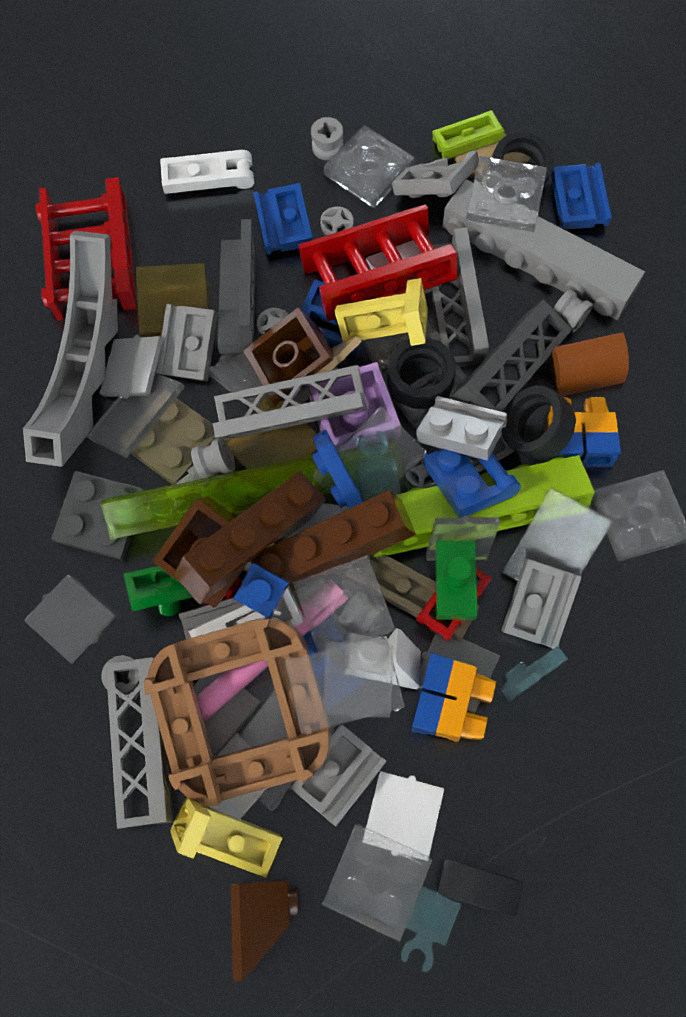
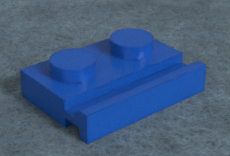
M595 163V166L586 167V164L554 167L551 180L560 227L564 230L592 228L595 224L609 226L612 216L601 164Z
M300 183L268 189V193L264 194L253 192L267 255L271 254V251L281 249V252L298 249L299 244L313 240Z
M325 429L315 434L313 439L318 452L313 454L312 457L321 474L330 473L336 485L330 487L339 507L342 508L347 505L350 509L364 502L327 430Z

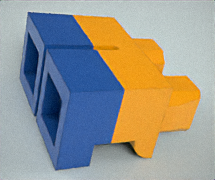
M564 397L572 406L571 399ZM591 397L585 400L583 404L584 412H574L576 417L575 430L568 445L558 455L544 460V462H548L555 457L568 458L579 455L584 467H613L621 454L616 413L608 411L604 397ZM551 405L543 427L544 433L552 422L553 408Z
M431 653L412 732L440 736L455 742H459L460 737L482 740L488 718L467 712L469 699L491 704L496 681L484 675L476 674L477 667Z

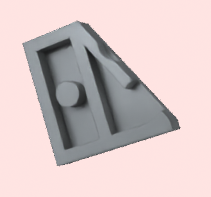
M467 152V156L462 162L448 165L447 158H443L430 163L407 167L392 182L394 194L408 195L410 198L429 194H437L438 197L450 196L456 192L458 187L479 165L478 152Z

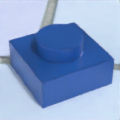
M252 563L234 600L270 618L274 614L290 581L274 574L257 563Z

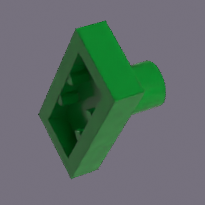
M436 540V619L476 620L475 541Z
M159 566L123 574L132 612L158 606L159 612L162 615L174 616L181 610L180 600L193 597L179 581Z

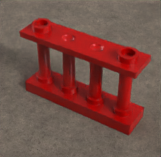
M119 177L105 179L107 193H103L100 198L53 204L47 189H39L40 203H36V214L40 224H42L46 288L41 289V295L45 308L51 309L57 321L64 320L63 303L68 302L69 288L61 289L60 274L70 272V258L59 260L58 246L70 244V234L74 231L110 235L112 249H110L111 270L114 269L115 275L114 278H111L112 296L114 299L119 298L124 311L137 309L127 204ZM105 211V214H109V221H104V225L57 232L56 218Z
M426 204L298 245L305 275L318 271L325 284L320 286L319 290L323 311L328 322L336 319L335 309L337 305L406 293L407 280L421 278L424 290L457 280V256L453 246L449 244L435 249L427 237L430 233L428 207ZM414 240L421 254L403 259L396 246ZM383 251L389 264L371 270L364 256ZM351 261L357 275L338 280L332 266Z

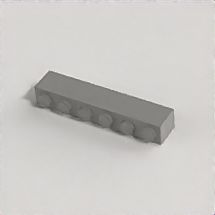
M467 179L464 180L444 209L442 228L446 229L451 235H453L454 229L467 227L470 243L476 245L481 251L501 258L509 266L519 268L533 275L539 282L550 284L564 293L568 289L573 290L577 293L578 299L581 301L588 300L594 304L593 308L598 313L610 316L616 320L619 319L635 294L645 274V271Z

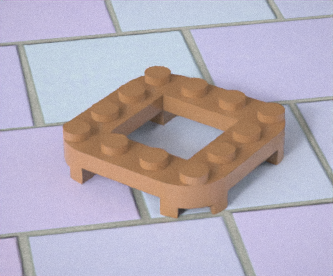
M262 617L171 644L157 654L149 667L147 678L144 679L145 695H151L172 772L168 775L170 783L175 790L179 789L185 796L196 802L203 803L205 807L217 806L224 800L298 780L300 783L312 777L325 761L331 744L330 724L307 644L301 633L288 620ZM267 660L288 737L214 757L193 680Z

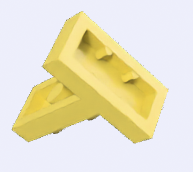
M421 278L407 280L406 293L336 306L335 315L343 342L356 336L360 340H367L408 333L411 346L425 344L428 307Z
M187 796L184 797L170 830L177 853L194 859L196 852L265 878L282 841L281 835L211 807H205L203 803L196 802Z

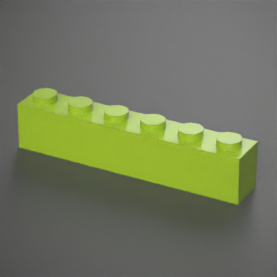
M579 455L568 458L555 457L548 462L535 465L522 464L512 470H507L508 475L515 476L521 484L519 492L507 500L461 519L458 518L438 486L412 488L406 493L396 494V496L402 500L416 535L375 553L373 556L374 558L383 555L388 556L433 546L436 544V540L455 541L586 512L589 509L595 491ZM488 472L480 475L488 488L496 485Z

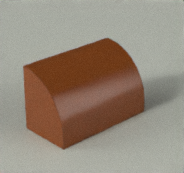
M621 332L554 347L547 369L555 392L563 397L624 383L629 371V355L624 333Z

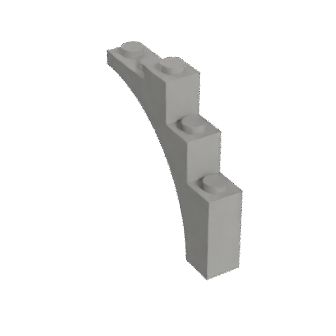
M74 231L70 234V281L64 331L56 364L45 394L33 416L23 427L26 462L63 467L93 428L92 395L103 383L106 371L105 346L118 332L117 299H112L110 235L83 231Z

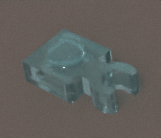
M377 431L378 443L373 448L366 447V440L363 435L357 436V447L366 457L365 461L356 462L363 501H367L388 490L392 491L395 495L401 494L395 457L393 455H383L387 449L388 440L382 431Z
M557 646L529 667L524 662H521L505 674L508 681L501 690L511 702L561 666L568 658Z
M422 885L406 924V928L416 932V935L404 944L401 961L407 962L410 952L414 949H420L426 956L422 965V971L427 973L434 961L433 949L431 947L433 941L446 946L461 903L439 895L438 892Z

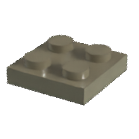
M166 392L121 442V445L126 451L174 485L188 474L187 470L193 466L192 448L199 445L207 447L211 445L212 440L217 438H215L211 422L172 394Z

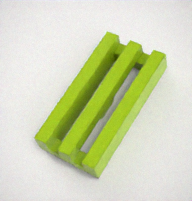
M491 110L434 130L432 135L434 143H437L439 152H442V157L450 159L500 141L504 137V129Z

